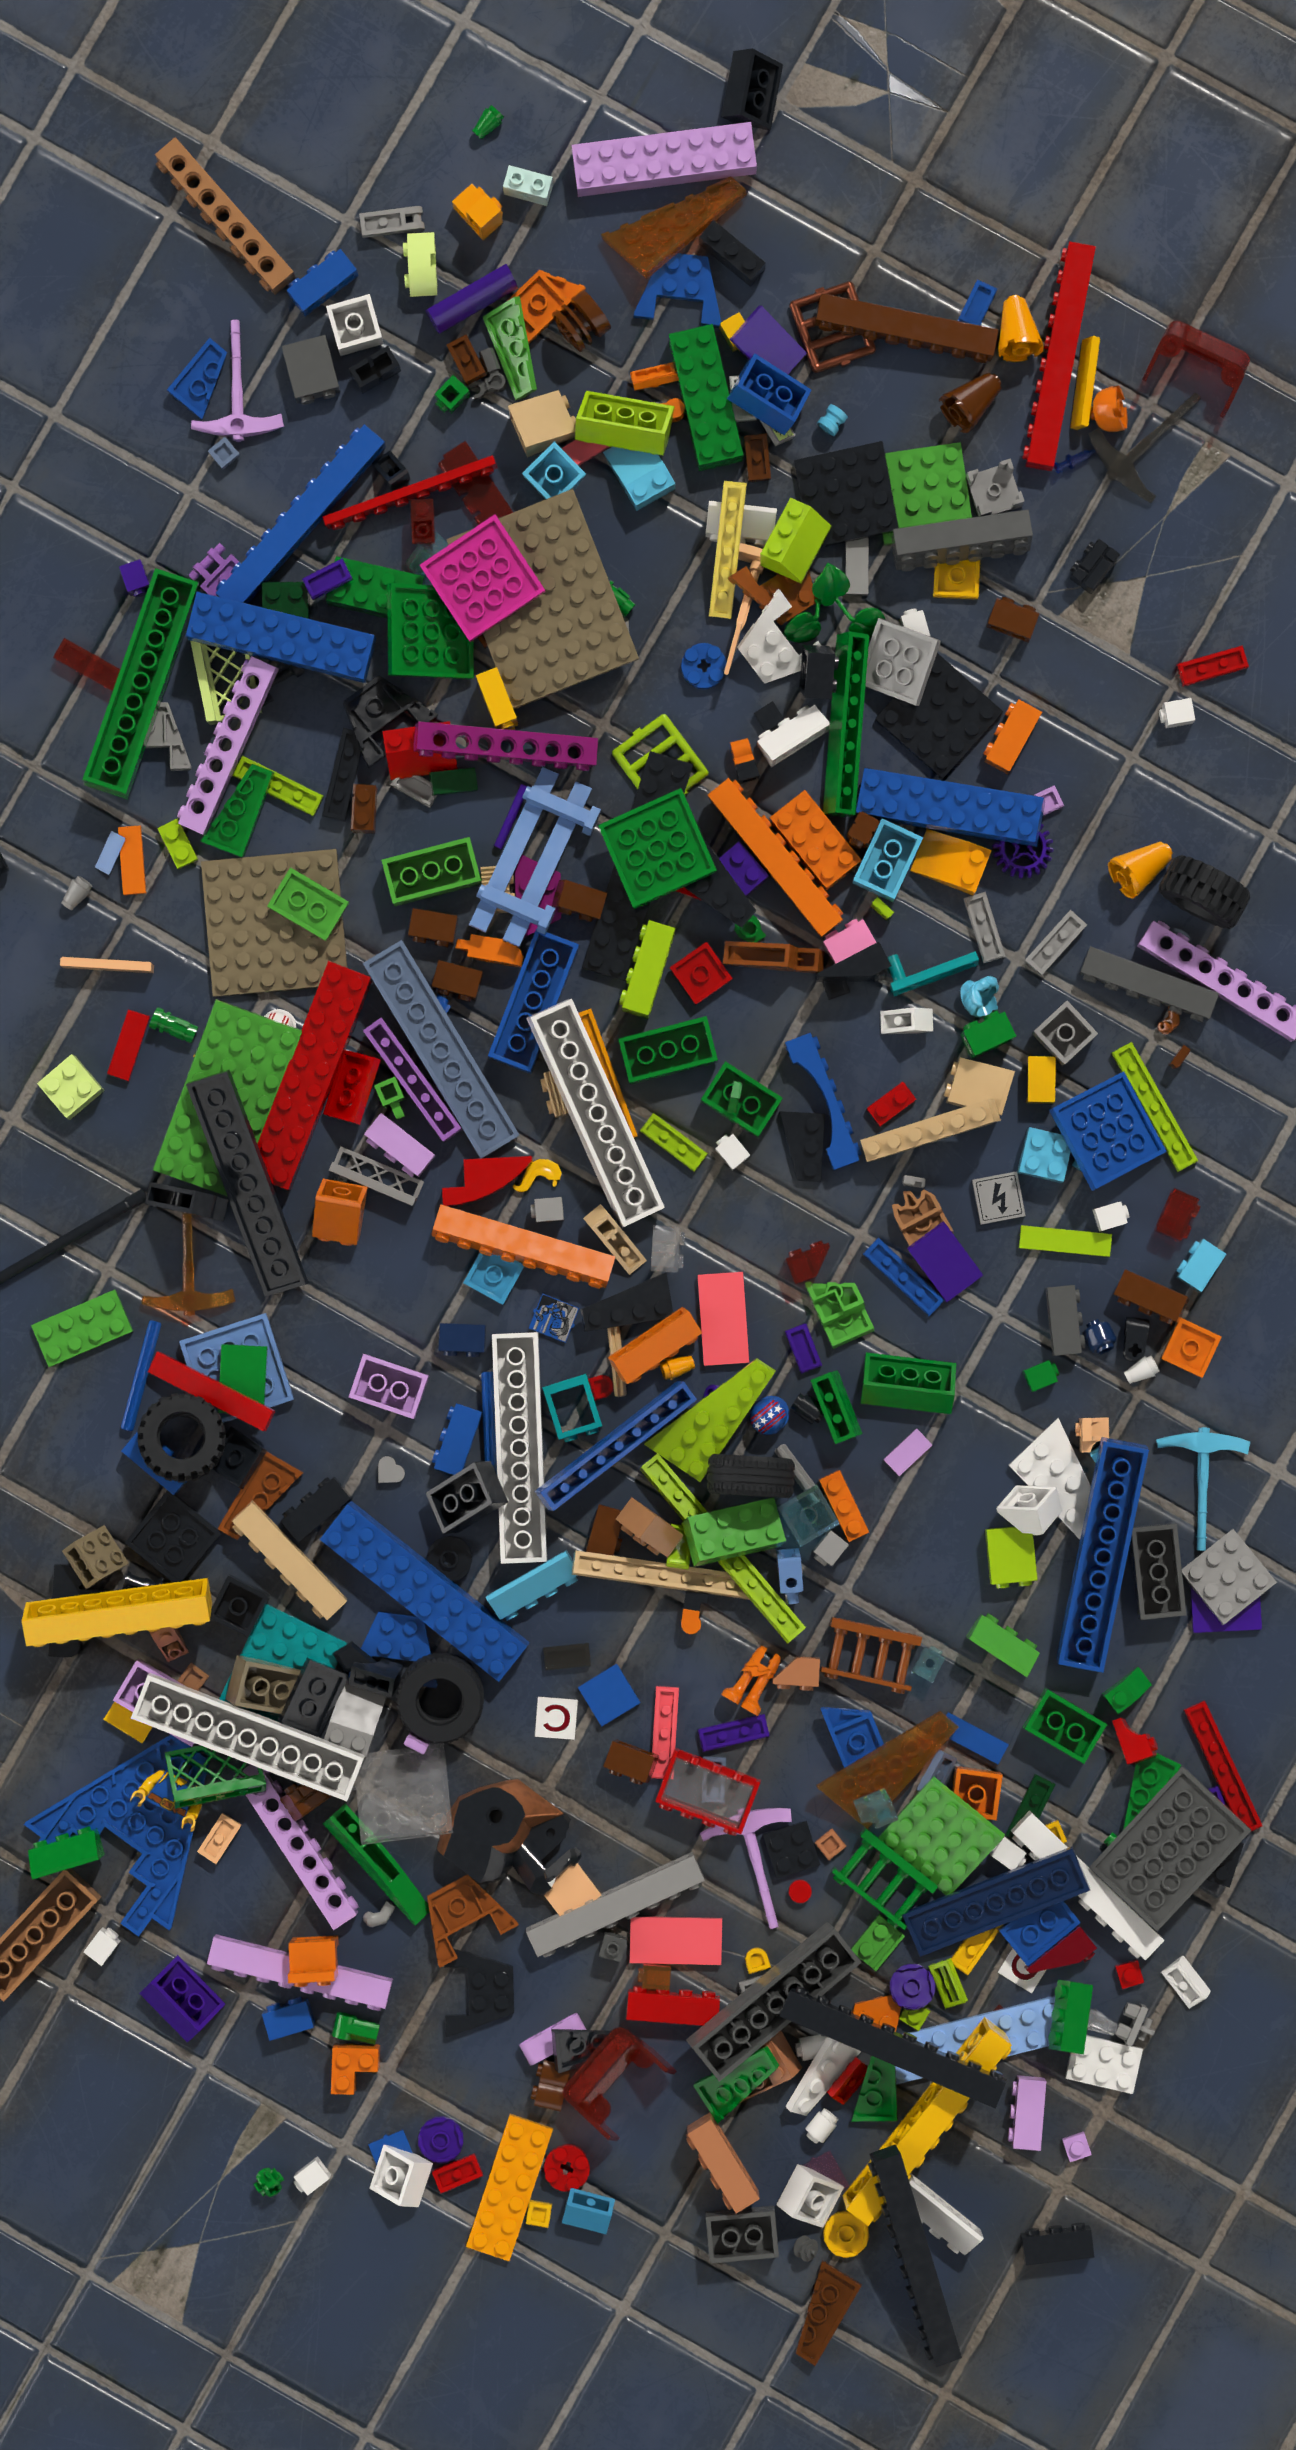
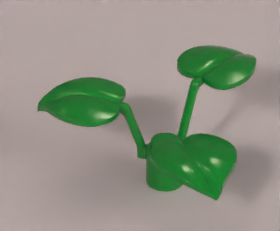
M827 563L812 586V592L816 597L814 600L816 604L815 615L813 616L809 612L798 614L785 627L783 635L788 641L798 643L808 642L816 638L821 631V624L817 621L820 604L830 606L836 602L846 617L853 622L848 630L850 632L868 634L869 638L873 635L878 618L885 619V617L876 608H865L859 611L855 618L852 617L838 599V597L848 592L850 588L849 579L839 568Z

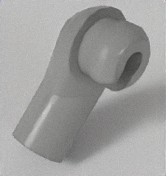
M386 1901L380 1912H366L363 1916V1921L372 1928L386 1924L396 1906Z

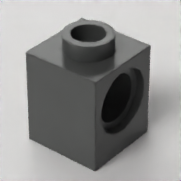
M605 1930L599 1956L621 1962L627 1943V1936Z

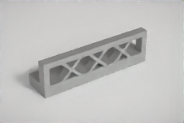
M340 1146L337 1156L329 1168L330 1172L413 1207L424 1184L422 1180L411 1177L408 1174ZM343 1153L353 1157L354 1166L345 1168L338 1165ZM356 1158L363 1160V1162L358 1163ZM370 1163L374 1166L376 1174L369 1177L364 1176L359 1166ZM357 1167L359 1173L352 1171V1169ZM377 1167L384 1169V1171L378 1172ZM391 1172L394 1174L397 1183L390 1186L385 1185L380 1175ZM378 1176V1179H379L380 1182H378V1181H376V1180H374V1179H372V1178ZM398 1176L405 1178V1180L399 1181ZM412 1181L418 1184L413 1196L404 1193L401 1186L402 1183ZM398 1185L400 1190H397L393 1187Z

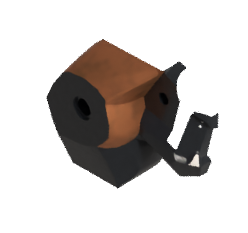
M519 1779L505 1780L486 1785L459 1796L447 1814L437 1845V1850L445 1858L480 1884L486 1885L497 1882L504 1878L511 1868L514 1867L530 1892L540 1896H544L551 1891L555 1880L570 1866H576L582 1857L581 1852L575 1847L569 1849L549 1868H543L541 1860L566 1838L571 1819L567 1814L561 1812Z

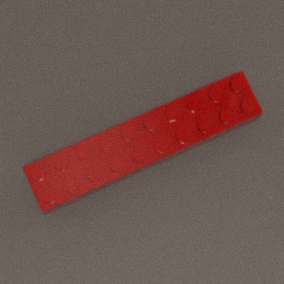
M328 961L302 1027V1034L293 1058L288 1063L257 1143L272 1184L286 1190H291L373 981L367 975Z

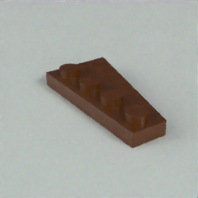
M822 2260L796 2350L798 2356L814 2366L818 2363L862 2286L861 2283Z

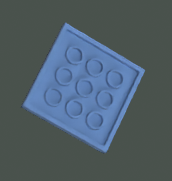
M267 1313L179 1341L186 1365L219 1382L221 1344L267 1346L265 1406L271 1408L294 1400ZM219 1413L223 1423L237 1419L228 1413Z

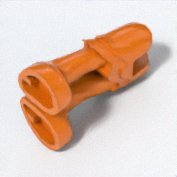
M762 1645L753 1653L750 1660L741 1670L744 1672L733 1687L725 1688L721 1693L722 1696L739 1705L752 1678L759 1676L740 1705L756 1716H759L761 1712V1707L758 1703L759 1698L769 1680L776 1674L781 1660V1656L775 1653L769 1660L767 1667L762 1665L760 1661L764 1658L767 1650Z

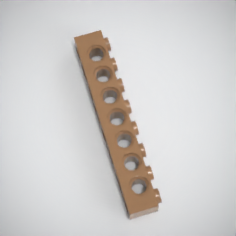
M176 137L155 154L158 161L156 166L164 175L168 173L173 178L170 181L178 191L182 189L187 194L185 198L193 208L197 206L202 211L200 216L208 225L212 223L217 228L215 233L223 242L227 240L232 245L230 247L232 253L237 258L241 256L246 261L244 266L252 275L256 273L261 278L259 283L267 292L271 290L276 295L296 278L294 271ZM179 163L185 165L182 171L174 170L175 165ZM193 180L200 182L196 188H190L189 183ZM207 197H213L215 199L214 202L210 205H205L203 203L204 199ZM221 214H228L229 218L227 221L221 222L218 220ZM241 230L244 232V235L238 239L234 238L233 233ZM251 247L259 249L256 255H249L247 252ZM266 264L274 266L270 272H264L262 268Z

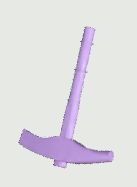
M231 320L232 415L213 421L202 422L192 420L191 429L217 436L233 437V441L241 442L244 441V437L275 431L284 427L282 414L264 418L243 414L240 321Z
M745 1807L737 1809L738 1814L728 1817L730 1818L728 1821L740 1822ZM790 1808L750 1810L743 1832L739 1834L744 1835L770 1929L778 1927V1922L763 1870L755 1831L770 1823L792 1822ZM715 1825V1828L709 1827L702 1831L700 1835L702 1840L705 1841L727 1833L723 1832V1827Z

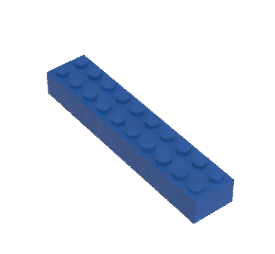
M1101 1437L1056 1656L1059 1665L1104 1672L1149 1453L1146 1445Z
M350 1501L320 1538L323 1543L498 1682L529 1645V1641L500 1620L495 1614L451 1581L353 1501Z

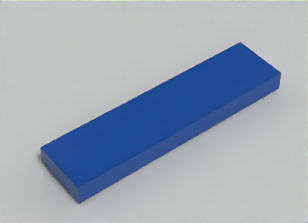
M877 1238L863 1253L874 1266L928 1316L945 1300L880 1238Z

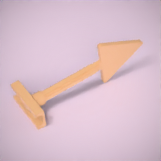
M740 543L738 560L751 563L749 570L756 582H758L759 575L762 574L764 569L760 563V553L763 549ZM745 594L736 621V630L724 671L725 675L729 674L740 633L745 626L753 599Z

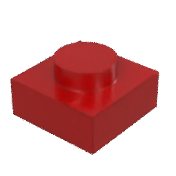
M1137 1959L1115 1965L1122 1989L1144 1983Z

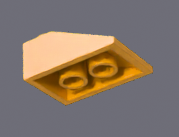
M926 829L910 871L973 896L992 850L969 841Z

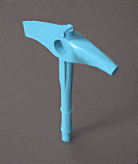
M1201 1427L1198 1428V1432L1156 1439L1157 1448L1184 1447L1198 1452L1196 1538L1197 1550L1206 1551L1209 1453L1218 1450H1234L1248 1455L1250 1441L1229 1435L1210 1433V1428Z

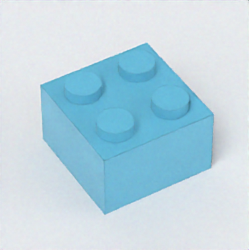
M1031 1127L1027 1128L1017 1173L1063 1183L1071 1151L1062 1134Z

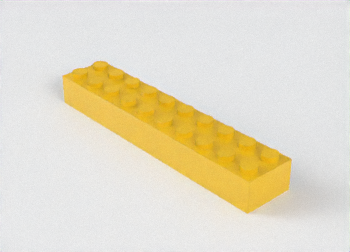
M984 2017L957 2050L956 2054L960 2055V2060L967 2063L969 2060H973L981 2064L982 2069L990 2072L991 2069L996 2070L998 2062L1001 2059L1004 2060L1009 2055L1012 2044L1003 2030ZM932 2082L879 2150L896 2145L901 2153L908 2179H910V2173L915 2167L921 2166L925 2160L924 2155L929 2149L933 2150L937 2146L940 2135L943 2131L947 2132L952 2127L953 2119L958 2113L964 2112L968 2106L967 2101L970 2098ZM868 2164L842 2195L846 2210L867 2226L872 2221L876 2222L882 2214L881 2204H884L883 2198L878 2197L874 2184L878 2183L877 2178L872 2176Z

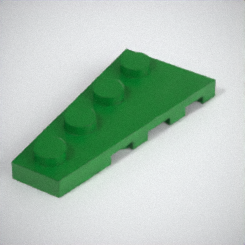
M1156 1753L1157 1756L1136 1763L1124 1829L1179 1771L1181 1764Z
M768 2046L754 2052L720 2082L712 2073L696 2081L693 2086L718 2124L757 2086L768 2078L779 2067V2063Z

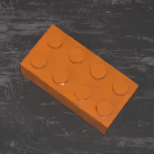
M806 790L802 791L769 817L772 828L783 837L788 848L795 852L801 860V864L815 877L814 880L825 891L860 865L862 861Z

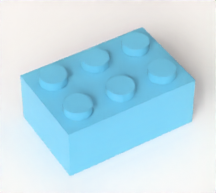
M881 819L852 884L894 902L923 837L885 819Z

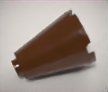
M986 373L943 394L939 398V401L943 403L940 406L943 415L953 427L958 425L963 428L960 430L962 433H968L975 427L1001 391V381L995 374Z

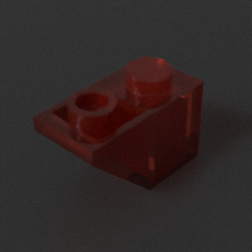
M433 499L411 500L412 544L435 543L436 525Z
M821 1240L810 1244V1250L802 1252L800 1248L788 1253L789 1257L785 1260L794 1284L817 1276L830 1248L829 1242L823 1244Z

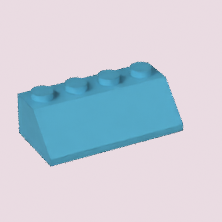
M565 1550L488 1594L486 1599L500 1620L505 1618L508 1621L519 1615L517 1610L525 1606L527 1610L538 1604L537 1599L545 1595L548 1598L557 1593V1587L562 1584L568 1587L578 1581L576 1577L578 1575H572L573 1560L568 1551Z

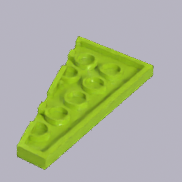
M756 1358L732 1378L720 1385L652 1438L648 1439L644 1445L701 1482L707 1473L710 1456L721 1453L776 1371Z

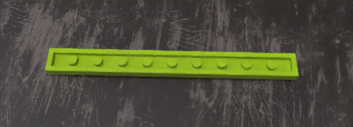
M658 1453L640 1467V1471L683 1521L687 1517L707 1513V1510ZM745 1555L718 1561L787 1644L806 1628Z

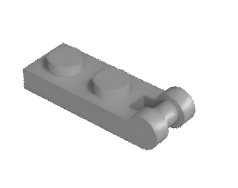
M421 206L360 213L362 237L422 232L425 230L424 222L421 219L423 209ZM411 216L413 222L406 223L405 217Z

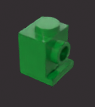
M452 375L434 394L437 400L435 404L444 413L448 410L452 414L466 398L468 399L470 391ZM449 395H454L455 399L453 401H448L447 397Z

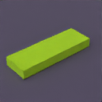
M654 1113L640 1130L641 1133L693 1172H695L708 1154Z

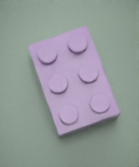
M363 1354L349 1398L415 1419L430 1376Z

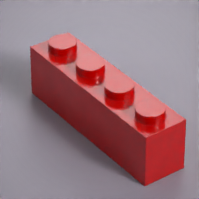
M633 1986V1989L628 1990L626 2020L703 2026L719 2013L720 1996H716V1992L702 1991V1994H693V1990L679 1989V1993L670 1992L669 1988L657 1987L656 1991L647 1990L646 1986Z

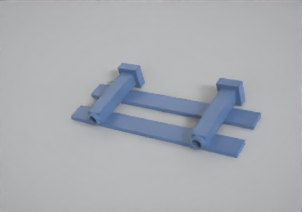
M542 767L534 786H527L522 798L526 800L524 808L488 885L481 884L476 897L480 898V902L469 923V926L486 933L497 908L513 914L503 941L520 947L530 923L538 925L537 932L546 934L554 917L555 908L547 905L544 910L538 907L575 825L582 826V833L591 836L601 809L592 806L590 811L584 808L592 788L579 782H575L567 801L550 794L559 774ZM544 809L559 816L525 892L522 898L519 899L505 893V890Z

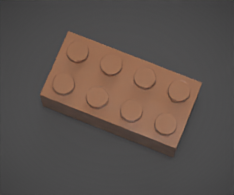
M709 2112L688 2125L686 2140L692 2150L697 2149L699 2152L698 2160L704 2170H710V2179L717 2190L721 2188L723 2192L722 2199L729 2210L733 2208L737 2214L760 2199L758 2188L712 2114Z

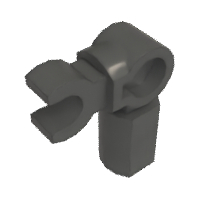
M492 347L479 352L485 372L490 377L484 379L485 381L482 383L475 381L470 384L471 389L475 387L480 388V392L473 395L475 400L482 399L487 392H502L507 385L506 379L499 373L501 368Z

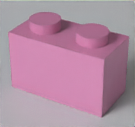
M854 919L845 924V930L839 933L837 930H834L825 936L826 940L823 941V945L834 964L876 943L863 919L859 922L857 919Z

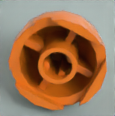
M1119 385L1099 391L1091 407V420H1095L1098 427L1107 432L1123 431L1128 425L1127 408L1123 407L1122 402L1125 398Z

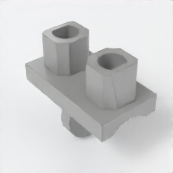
M1128 2002L1125 2005L1123 2015L1132 2018L1131 2024L1127 2026L1119 2022L1114 2034L1121 2038L1128 2046H1133L1139 2030L1141 2031L1138 2039L1142 2041L1145 2040L1147 2034L1154 2035L1155 2030L1150 2028L1152 2019L1147 2017L1144 2025L1142 2024L1148 2011L1146 2005L1141 2003L1136 2005Z

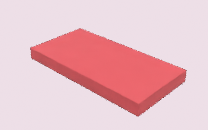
M743 1272L698 1275L704 1366L749 1363Z
M635 1916L631 1918L630 1963L721 1965L722 1918Z

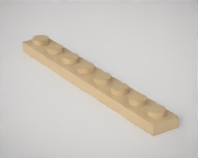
M577 1550L574 1552L572 1575L750 1600L730 1575L724 1571L689 1567V1570L667 1567L666 1563Z

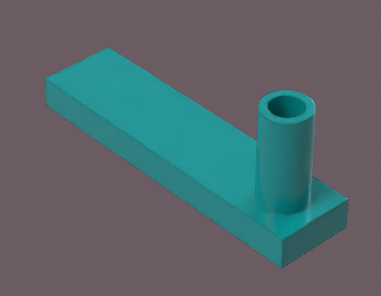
M975 951L906 977L898 954L887 957L891 964L889 971L894 981L890 983V989L894 997L979 965V958Z

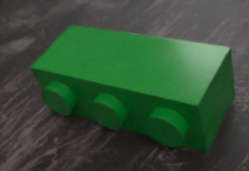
M838 1370L810 1380L835 1444L863 1434Z
M1064 1980L1057 1981L1054 2009L1051 2015V2032L1048 2037V2049L1084 2055L1093 1985Z

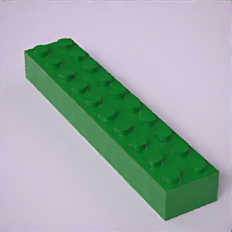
M155 568L82 779L84 786L128 800L190 620L196 592L200 590L199 582Z

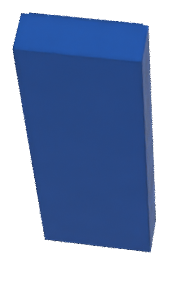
M947 1712L937 1731L941 1735L996 1764H999L1009 1745Z

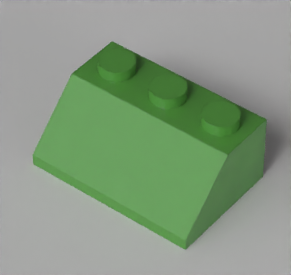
M989 1613L986 1616L980 1614L966 1637L1027 1677L1040 1654L1035 1650L1037 1645L1027 1638L1024 1642L1016 1637L1018 1632L1008 1626L1003 1629L997 1625L999 1620Z

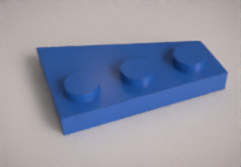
M209 338L167 389V392L201 420L205 414L227 352Z

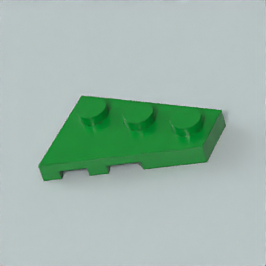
M871 2056L852 2116V2122L897 2121L896 2067Z

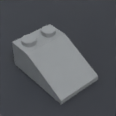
M348 1677L336 1702L324 1740L367 1757L387 1696L348 1685L350 1678Z

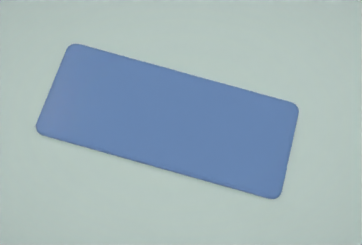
M111 831L95 868L108 875L111 873L125 842V837Z

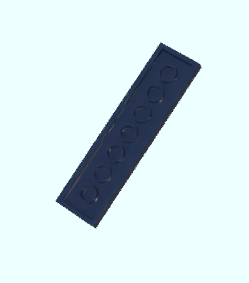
M1071 1846L913 1908L902 1916L921 1957L1090 1891V1886Z

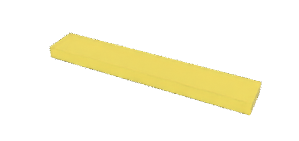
M724 481L709 616L728 619L732 617L735 584L733 585L728 580V577L737 572L747 483Z

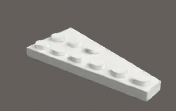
M1057 1418L1009 1466L1028 1486L1057 1487L1062 1509L1058 1518L1080 1540L1091 1486L1061 1422Z

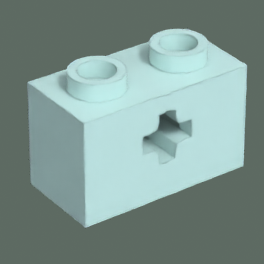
M509 165L503 184L504 195L547 206L553 187V177Z

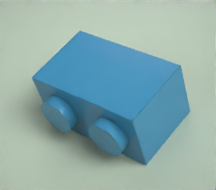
M570 2188L562 2223L607 2234L615 2199Z

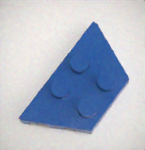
M822 1707L820 1708L852 1789H857L865 1776L869 1775L875 1769V1765L881 1762L888 1754L870 1710Z

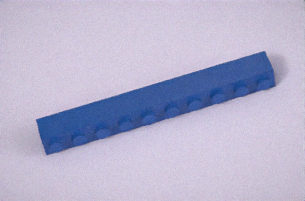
M365 424L361 428H356L350 435L351 440L346 445L342 444L335 452L336 457L331 463L327 461L320 470L321 474L316 479L312 478L305 487L307 490L301 496L297 495L290 504L292 507L286 513L282 512L275 521L277 524L272 529L269 528L261 536L262 541L257 546L253 545L246 553L247 558L242 563L238 562L231 570L232 575L227 580L223 579L218 584L216 596L249 604L262 589V583L268 582L323 520V516H326L382 453L386 448L385 441Z

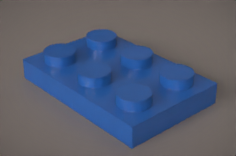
M1062 1901L1008 1922L998 1930L1023 1962L1029 1966L1081 1922L1066 1903Z

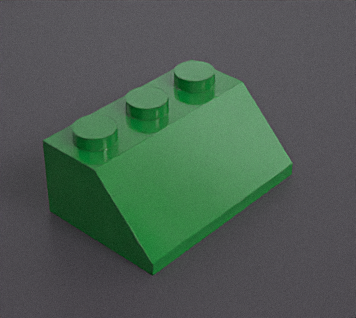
M88 1826L78 1829V1834L73 1836L64 1833L55 1836L56 1841L47 1843L45 1839L33 1843L34 1847L28 1850L32 1880L93 1862L103 1857L105 1852L98 1829L91 1830V1827Z

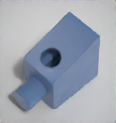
M799 1548L776 1550L780 1593H785L786 1604L799 1603L798 1592H803ZM789 1578H794L793 1581H787Z

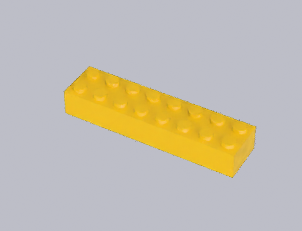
M208 1578L26 1602L22 1617L26 1646L42 1647L48 1643L55 1642L56 1644H64L70 1640L77 1639L87 1641L92 1637L99 1636L109 1638L121 1633L132 1635L143 1630L154 1632L165 1627L176 1629L187 1624L203 1625L209 1622L211 1617L212 1598Z

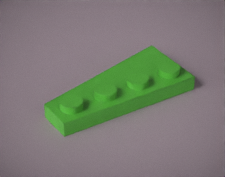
M516 296L484 315L483 320L515 400H521L536 391L537 387L520 296Z

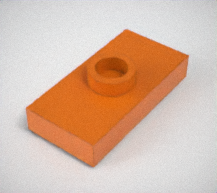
M674 362L630 372L635 391L679 381Z

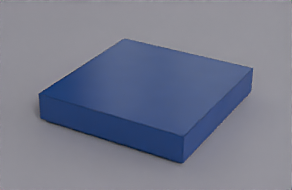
M617 1663L578 1687L601 1727L641 1703Z

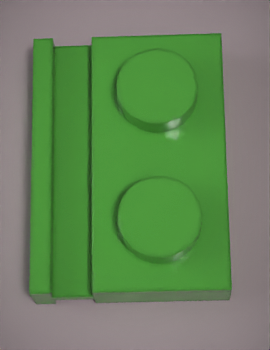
M878 1914L854 1943L851 1950L874 1971H877L905 1935Z

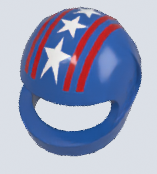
M766 1396L752 1406L750 1411L751 1425L757 1432L763 1435L776 1434L786 1425L789 1419V1408L786 1402L777 1396Z

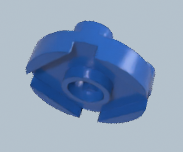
M699 643L685 652L681 664L682 674L686 681L695 688L711 689L718 685L725 675L726 659L719 647L709 643ZM703 660L711 665V667L707 668V672H702V669L697 667Z

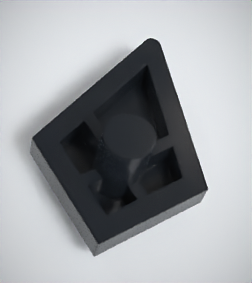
M353 1641L333 1652L344 1673L351 1671L354 1661L359 1663H376L372 1657Z

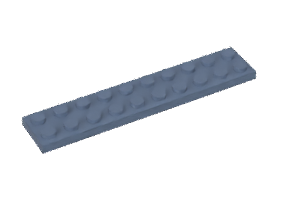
M400 940L362 963L480 1159L518 1137L519 1133L403 941Z

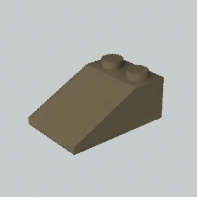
M237 1655L226 1700L234 1706L281 1714L301 1670Z

